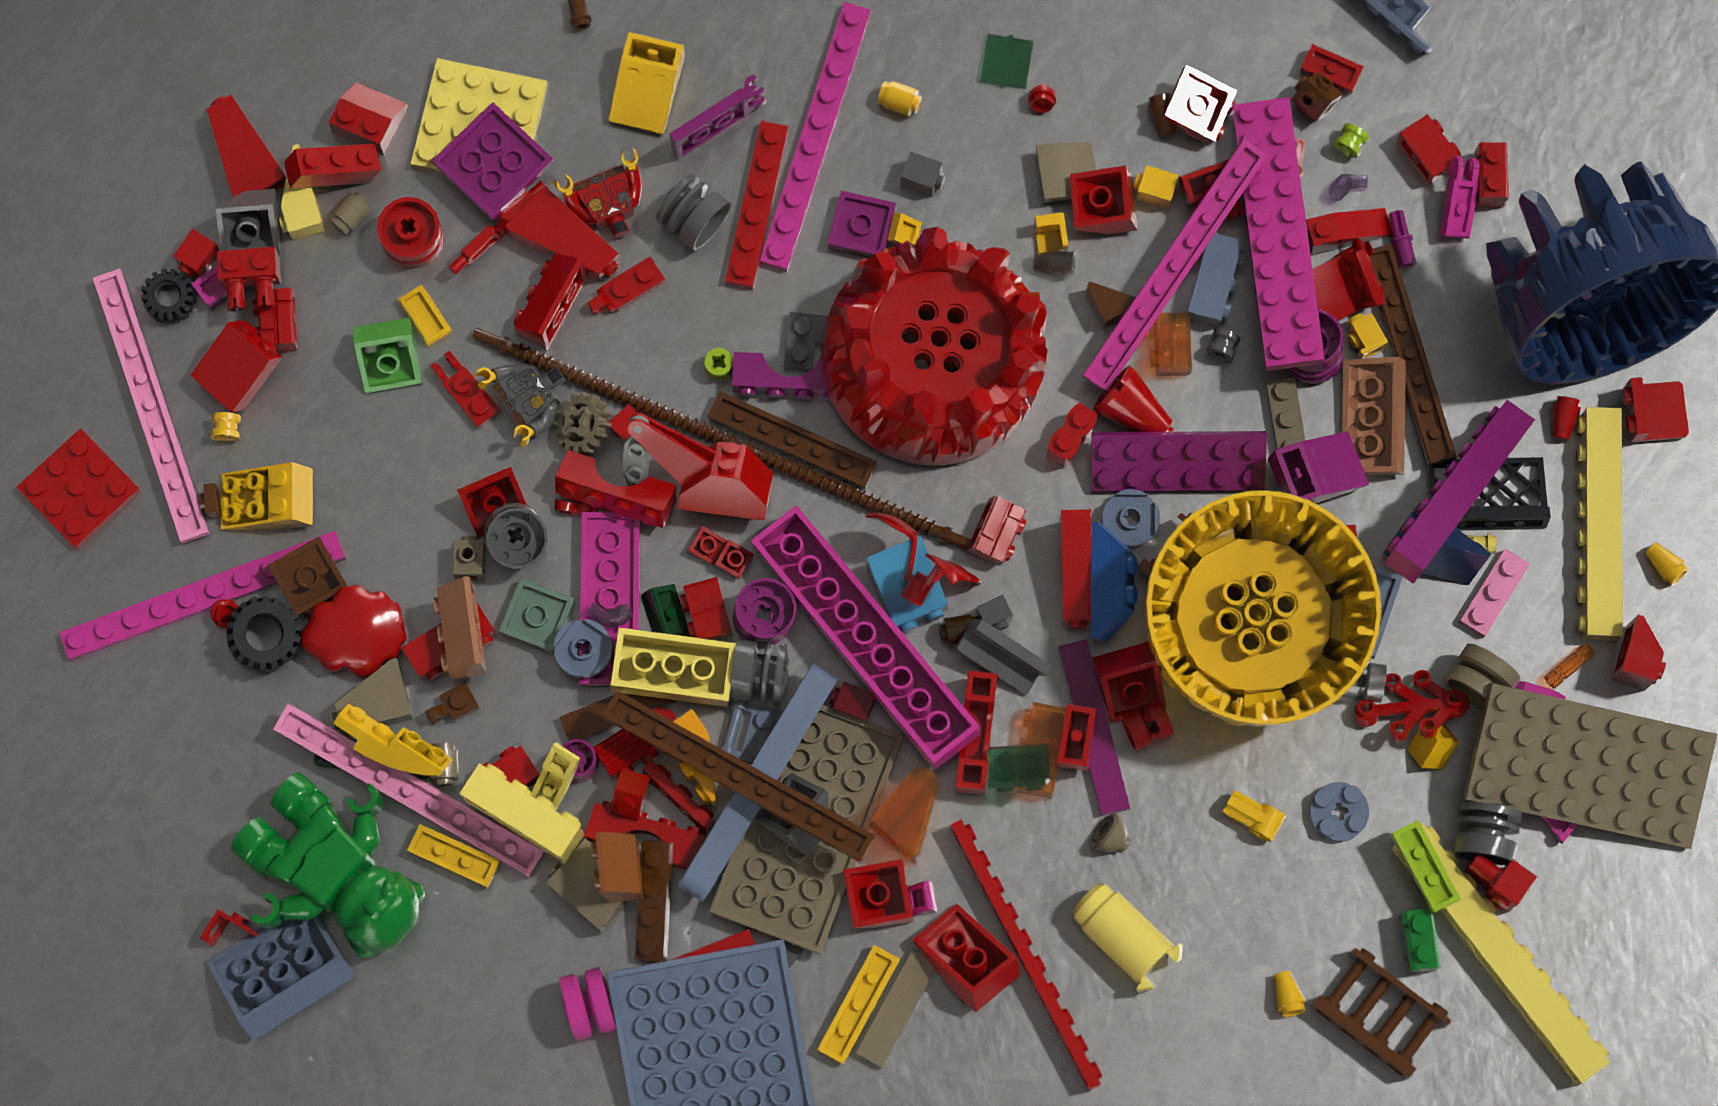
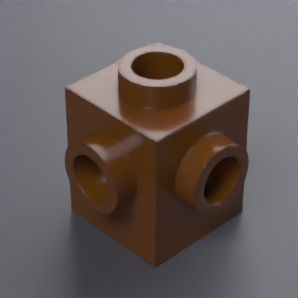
M1317 72L1309 78L1304 76L1296 84L1294 89L1297 92L1291 100L1297 105L1301 113L1309 115L1317 122L1330 112L1343 94L1333 86L1332 81L1328 77Z

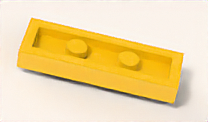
M419 824L407 849L409 853L486 888H489L501 862L499 859Z

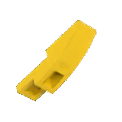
M349 703L338 714L333 723L357 739L353 747L354 750L380 764L397 770L421 775L440 776L453 760L442 749L433 747L421 739L416 732L403 727L396 735L388 726L376 722L367 716L362 709L354 707Z

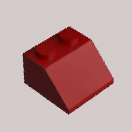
M355 82L340 97L328 124L333 134L359 145L375 144L377 152L384 155L408 104Z
M1126 165L1070 174L1074 228L1076 230L1102 234H1116L1137 230L1133 179Z
M1638 614L1626 626L1611 680L1645 691L1652 684L1655 685L1657 679L1662 678L1666 663L1662 662L1664 651L1645 617Z
M1148 642L1092 657L1110 723L1120 721L1122 715L1134 710L1143 712L1144 706L1158 700L1161 701L1164 708L1167 707L1159 665L1155 662L1156 656L1152 653Z
M902 859L844 869L854 929L887 927L914 922Z

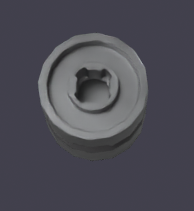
M1369 663L1362 672L1364 674L1362 687L1357 686L1356 680L1352 687L1341 697L1356 699L1359 695H1362L1364 700L1381 703L1386 683L1387 666Z

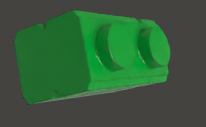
M1430 908L1403 911L1399 914L1404 955L1408 958L1405 961L1407 974L1437 971L1441 968L1434 914Z

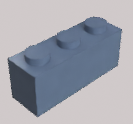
M1217 233L1213 235L1204 250L1186 320L1219 328L1221 320L1227 321L1231 304L1226 303L1229 293H1235L1239 279L1234 277L1236 267L1242 268L1246 251L1241 250L1243 240Z

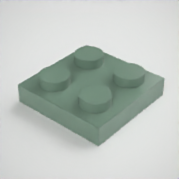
M520 578L500 626L499 633L554 654L555 637L558 631L567 623L576 600L573 597Z

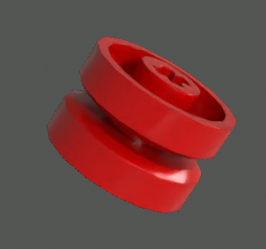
M403 197L392 201L384 207L378 218L377 233L385 254L393 263L403 268L416 269L428 265L437 258L443 248L444 234L438 215L429 203L419 198Z

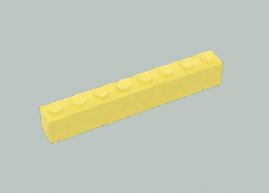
M1586 407L1577 419V433H1582V444H1578L1577 460L1582 461V472H1578L1577 488L1582 490V500H1579L1577 504V516L1582 518V529H1578L1577 544L1582 546V557H1579L1577 562L1578 575H1582V586H1578L1577 592L1578 603H1582V614L1578 615L1577 627L1578 632H1582V640L1617 642L1623 636L1622 408Z

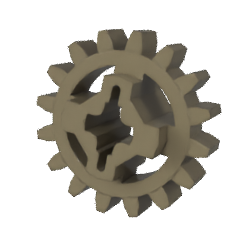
M581 392L580 395L571 394V402L563 400L564 409L557 411L560 417L559 420L553 421V424L558 426L553 435L560 437L557 444L565 447L564 451L566 452L570 450L583 455L585 452L593 454V446L601 448V438L608 439L609 437L605 429L612 427L611 423L606 422V419L611 416V412L605 410L607 403L600 401V397L585 392Z

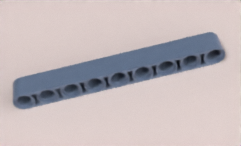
M815 664L811 665L751 766L776 780L779 778L838 678ZM734 792L680 880L678 887L703 902L760 807Z

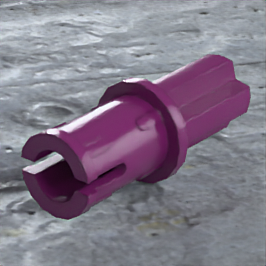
M1402 210L1389 213L1394 237L1391 239V244L1395 247L1399 268L1412 267L1417 264L1412 244L1414 237L1408 233L1404 212Z

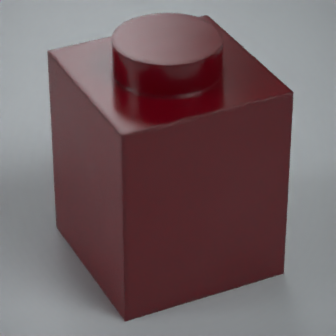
M843 681L841 689L835 687L830 704L834 705V711L866 722L869 719L876 699L871 691Z

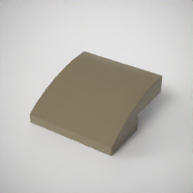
M1063 142L1036 145L1044 203L1067 199L1072 201L1070 174L1096 170L1092 143Z

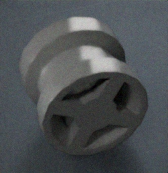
M1215 328L1212 334L1214 339L1206 348L1207 353L1224 361H1232L1235 355L1233 350L1235 346L1239 345L1240 336L1227 329Z

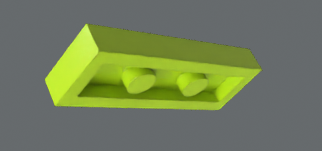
M1419 820L1391 833L1397 848L1433 914L1461 900Z

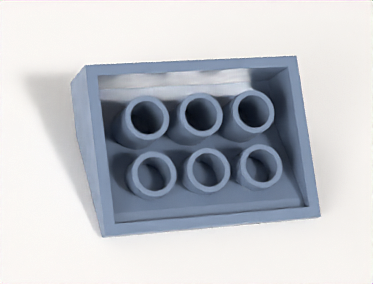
M319 915L311 920H286L284 918L280 925L272 929L260 927L255 930L259 934L257 938L249 934L206 961L239 1024L253 1041L355 977L354 972Z

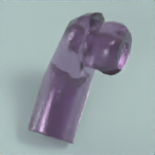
M1340 175L1330 185V197L1339 201L1344 199L1351 189L1367 190L1368 175Z

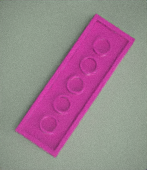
M581 512L580 620L590 619L601 624L609 634L613 650L611 661L606 669L591 679L579 678L580 686H611L619 628L639 630L640 521L627 516H619L614 512ZM585 642L583 645L580 644V656L590 653L588 649L590 644L588 642Z

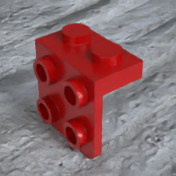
M1365 248L1347 252L1313 268L1318 310L1333 315L1337 321L1361 309L1375 307L1386 302L1383 296L1382 285L1377 281L1372 268V260L1366 253Z
M1642 377L1630 378L1622 388V400L1624 405L1627 406L1626 430L1630 433L1631 442L1682 439L1687 437L1689 428L1683 384L1679 381L1643 384Z

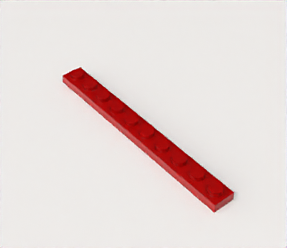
M961 819L952 823L950 830L1089 1092L1101 1085L1099 1079L1103 1077L1095 1061L1089 1062L1085 1054L1089 1049L1083 1037L1074 1034L1071 1025L1075 1024L1067 1008L1061 1009L1057 1001L1060 998V994L1053 981L1048 983L1043 975V972L1046 971L1045 965L1039 955L1033 956L1029 948L1032 945V941L1025 928L1020 930L1017 926L1015 919L1019 918L1011 902L1005 903L1001 895L1005 890L997 876L992 878L987 867L991 866L990 861L984 850L978 852L973 842L977 840V837L971 825H964Z

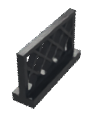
M1543 457L1507 458L1501 467H1504L1511 474L1503 482L1493 476L1490 481L1497 488L1489 496L1482 491L1479 495L1484 500L1482 504L1477 507H1470L1456 526L1459 530L1546 529L1551 514L1550 507L1547 504ZM1461 459L1427 466L1429 493L1439 480L1435 477L1434 468L1448 469L1453 461L1459 463ZM1524 466H1537V476L1531 482L1519 473ZM1513 477H1516L1526 486L1518 496L1505 486ZM1501 490L1513 500L1508 506H1500L1493 500ZM1531 490L1539 497L1540 505H1528L1521 498ZM1429 494V501L1434 497Z

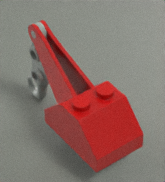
M635 413L630 417L628 432L631 436L626 439L624 444L622 473L628 486L639 484L648 477L651 455L681 485L678 509L765 521L772 489L773 472L748 446L733 442H717L707 447L651 419L643 413Z

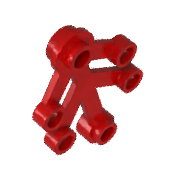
M1419 670L1414 673L1413 685L1418 690H1426L1436 697L1435 699L1422 697L1402 684L1401 677L1398 674L1389 673L1386 675L1385 690L1389 693H1395L1406 700V702L1375 705L1370 700H1362L1355 706V720L1359 725L1369 727L1378 721L1379 716L1408 714L1402 721H1395L1390 725L1391 738L1395 741H1403L1407 738L1408 732L1428 711H1438L1433 718H1424L1419 724L1420 734L1425 738H1432L1436 736L1439 727L1449 717L1458 718L1466 713L1470 706V699L1461 690L1453 689L1447 691L1431 681L1430 673L1425 670ZM1421 678L1426 679V681L1419 682L1417 680ZM1392 681L1397 682V684L1390 685L1388 683ZM1426 726L1433 727L1431 730L1424 729ZM1397 729H1402V730H1403V732H1401V733H1396V732H1394V731L1397 730Z

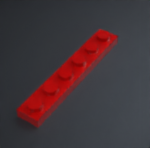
M762 120L760 122L726 274L725 284L754 289L788 136L789 126Z

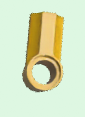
M1236 790L1233 791L1222 811L1223 814L1245 825L1251 833L1267 842L1273 841L1286 817L1278 809L1264 803L1261 805Z

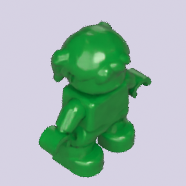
M299 772L287 778L276 790L271 800V807L287 821L292 822L297 828L288 840L281 837L273 827L260 817L251 820L239 831L231 844L230 849L232 853L259 876L301 892L300 894L284 897L283 901H280L271 893L263 892L264 899L268 903L273 904V909L266 917H260L256 913L251 915L250 918L256 924L265 929H272L280 925L284 918L286 920H311L317 917L323 910L329 913L335 912L336 922L343 928V934L356 955L367 959L373 958L380 951L396 947L412 931L418 921L420 914L419 905L424 900L425 892L421 883L404 877L400 872H392L386 867L375 866V861L371 856L376 851L380 842L375 816L379 814L383 807V798L372 784L368 783L366 788L371 794V800L365 806H358L353 798L346 799L349 808L358 816L354 818L352 836L349 835L329 797Z

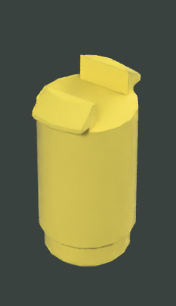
M1096 884L1073 908V918L1082 926V931L1138 984L1135 989L1137 992L1152 991L1156 987L1146 975L1152 971L1166 954L1176 963L1182 959L1183 944L1180 942L1175 946L1120 892H1114L1107 884Z

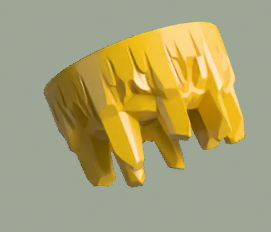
M1248 491L1228 495L1207 504L1190 515L1176 528L1158 554L1150 572L1146 587L1147 593L1141 605L1142 613L1146 617L1145 626L1149 631L1147 633V641L1152 653L1156 655V664L1163 668L1160 674L1169 686L1178 688L1179 694L1182 697H1188L1191 705L1200 711H1210L1212 716L1222 718L1226 724L1235 726L1246 724L1263 727L1281 725L1313 715L1337 701L1352 687L1364 671L1373 654L1379 635L1381 619L1380 591L1376 574L1368 554L1357 537L1341 520L1321 506L1292 494L1274 491ZM1257 578H1264L1269 582L1268 592H1260L1256 588L1255 581ZM1230 586L1239 588L1241 599L1238 601L1231 600L1227 595V588ZM1279 598H1285L1290 601L1291 611L1289 613L1279 610L1277 607ZM1256 606L1262 610L1263 618L1261 621H1254L1250 618V607ZM1229 615L1234 619L1235 626L1232 630L1222 627L1220 622L1221 616ZM1273 627L1283 629L1285 633L1283 641L1278 642L1271 637V629ZM1245 635H1251L1256 639L1257 646L1255 650H1248L1243 646L1242 639Z

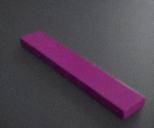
M1085 639L1059 645L1058 649L1072 704L1096 708L1098 712L1089 770L1100 814L1105 816L1130 810L1088 641Z

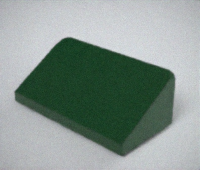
M675 584L650 588L641 595L652 632L691 637Z

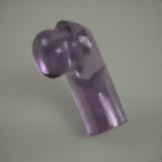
M594 602L587 611V615L607 628H614L624 625L630 620L632 609L626 604H621L619 607L606 610Z

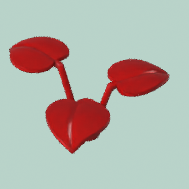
M884 513L867 514L866 518H878L894 529L906 534L912 542L908 570L904 577L908 580V583L901 594L906 600L922 606L928 593L943 574L946 575L951 584L959 581H970L973 587L981 584L982 581L977 576L968 572L962 566L928 553L925 554V557L935 563V567L929 575L921 571H917L914 575L913 568L918 533L904 521L892 515Z

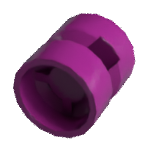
M569 740L562 747L580 757L572 782H588L598 771L599 762L596 752L591 744L585 740Z

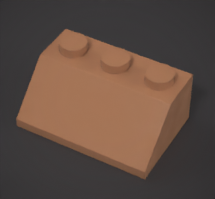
M469 576L462 577L438 587V597H433L435 614H441L442 625L437 626L439 643L445 644L446 654H441L443 672L448 671L451 679L487 674L475 588Z

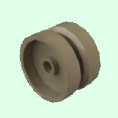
M1467 643L1458 656L1461 665H1452L1443 679L1451 690L1457 689L1465 692L1469 696L1470 704L1482 711L1489 683L1515 688L1521 680L1517 671L1502 658L1481 646Z

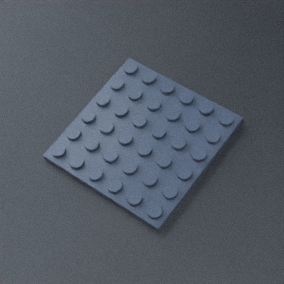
M784 939L606 972L630 1106H814Z

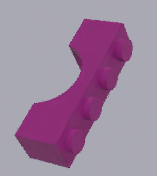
M734 352L732 392H738V396L754 397L755 393H767V397L778 399L783 398L784 394L796 395L795 398L810 400L813 399V395L824 396L825 400L831 401L823 375L821 356L809 372L801 376L787 377L773 371L767 364L763 353Z

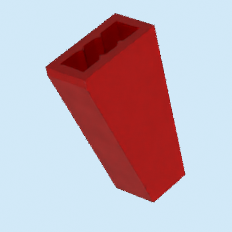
M230 94L227 97L222 96L211 103V107L207 108V112L232 197L245 191L275 189L276 193L284 188L286 183L285 174L233 96Z
M546 186L505 225L506 232L511 238L551 258L554 254L583 260L586 275L600 282L606 276L608 278L613 276L620 267L619 253Z
M1091 509L1061 510L1058 524L1062 625H1068L1069 629H1084L1086 625L1091 624Z

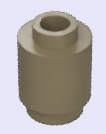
M349 192L331 212L332 217L329 219V222L341 233L347 235L349 231L353 232L371 212L367 207L370 202L359 192H356L355 195Z
M432 744L433 747L442 749L453 760L440 776L429 775V780L435 782L437 787L453 786V781L459 779L458 751L455 750V744Z

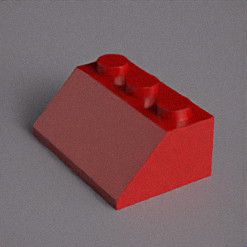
M554 254L551 261H545L540 271L542 278L537 286L533 285L530 288L526 298L528 303L524 311L520 309L514 318L513 325H515L514 329L518 337L548 350L587 278L583 260L576 257Z

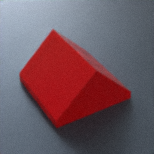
M511 466L457 489L475 533L479 538L484 536L486 520L494 509L505 503L518 502L527 505Z

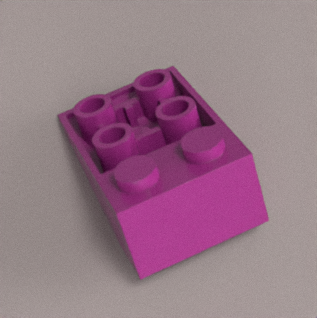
M1348 431L1300 441L1276 449L1268 457L1280 492L1292 494L1313 503H1318L1369 485Z

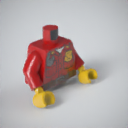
M634 148V158L632 160H626L623 151H621L620 157L623 164L574 184L571 177L564 174L567 179V184L564 187H560L558 181L554 180V186L559 191L564 192L563 198L567 206L587 225L594 224L598 230L609 226L614 238L623 237L630 232L626 219L635 215L634 208L640 203L643 184L639 166L635 165L638 161V154Z

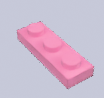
M1504 549L1458 623L1484 638L1530 563Z

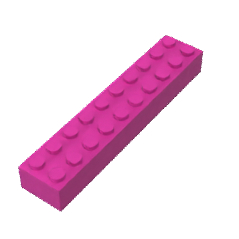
M797 505L751 540L756 554L779 582L789 588L797 604L866 688L872 692L875 699L934 770L938 769L981 735L980 726Z

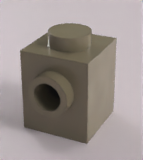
M462 536L461 540H454L453 576L455 580L469 576L471 580L485 581L486 546L483 540H479V537Z

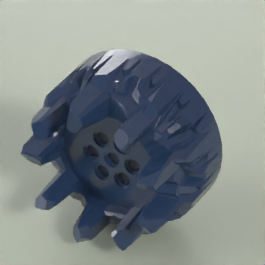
M1642 161L1634 163L1621 175L1630 202L1619 204L1604 176L1583 164L1574 179L1583 213V218H1580L1575 226L1562 227L1543 195L1531 189L1520 194L1519 206L1536 250L1529 254L1517 237H1509L1486 243L1487 258L1491 267V277L1496 288L1495 294L1498 299V310L1503 330L1521 373L1527 378L1541 383L1564 384L1589 380L1620 371L1676 344L1699 328L1718 310V243L1708 226L1689 214L1679 194L1663 172L1652 175Z

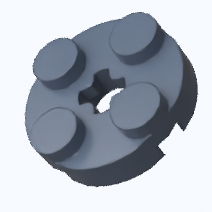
M1126 489L1116 493L1106 503L1102 512V525L1114 533L1128 548H1138L1151 542L1158 531L1160 511L1157 504L1143 491ZM1128 512H1133L1134 517H1139V522H1135L1134 526H1129L1127 522L1123 521V517H1127Z
M583 619L569 622L558 631L555 637L554 655L557 663L566 674L572 677L591 679L603 672L611 661L613 645L609 634L601 624L593 620ZM585 642H588L590 644L588 647L590 653L588 655L583 654L582 656L577 655L578 649L576 645L578 643L583 645Z
M1344 782L1327 784L1315 794L1310 804V822L1317 832L1330 841H1349L1355 838L1366 826L1369 819L1367 799L1355 785ZM1336 804H1340L1342 808L1347 810L1342 820H1338L1337 815L1331 814V810L1336 808Z

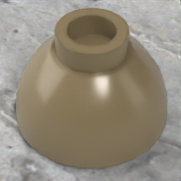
M1117 814L1106 816L1097 825L1091 836V846L1101 852L1118 851L1122 853L1131 842V839L1127 837L1126 825Z

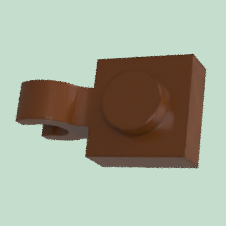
M463 682L439 695L443 704L436 705L425 711L430 724L434 725L448 716L455 723L480 708L466 682Z

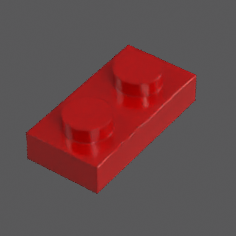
M1312 44L1299 72L1308 76L1318 72L1328 77L1335 88L1352 94L1364 66Z

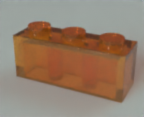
M1033 702L1031 710L1025 709L1023 727H1028L1027 737L1020 738L1018 755L1023 756L1022 766L1015 767L1013 784H1018L1017 793L1052 799L1066 712L1065 707Z

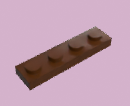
M641 841L640 862L644 899H638L635 960L667 961L673 842Z

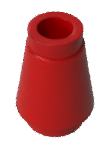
M1557 396L1556 402H1553V437L1570 439L1581 411L1579 399Z

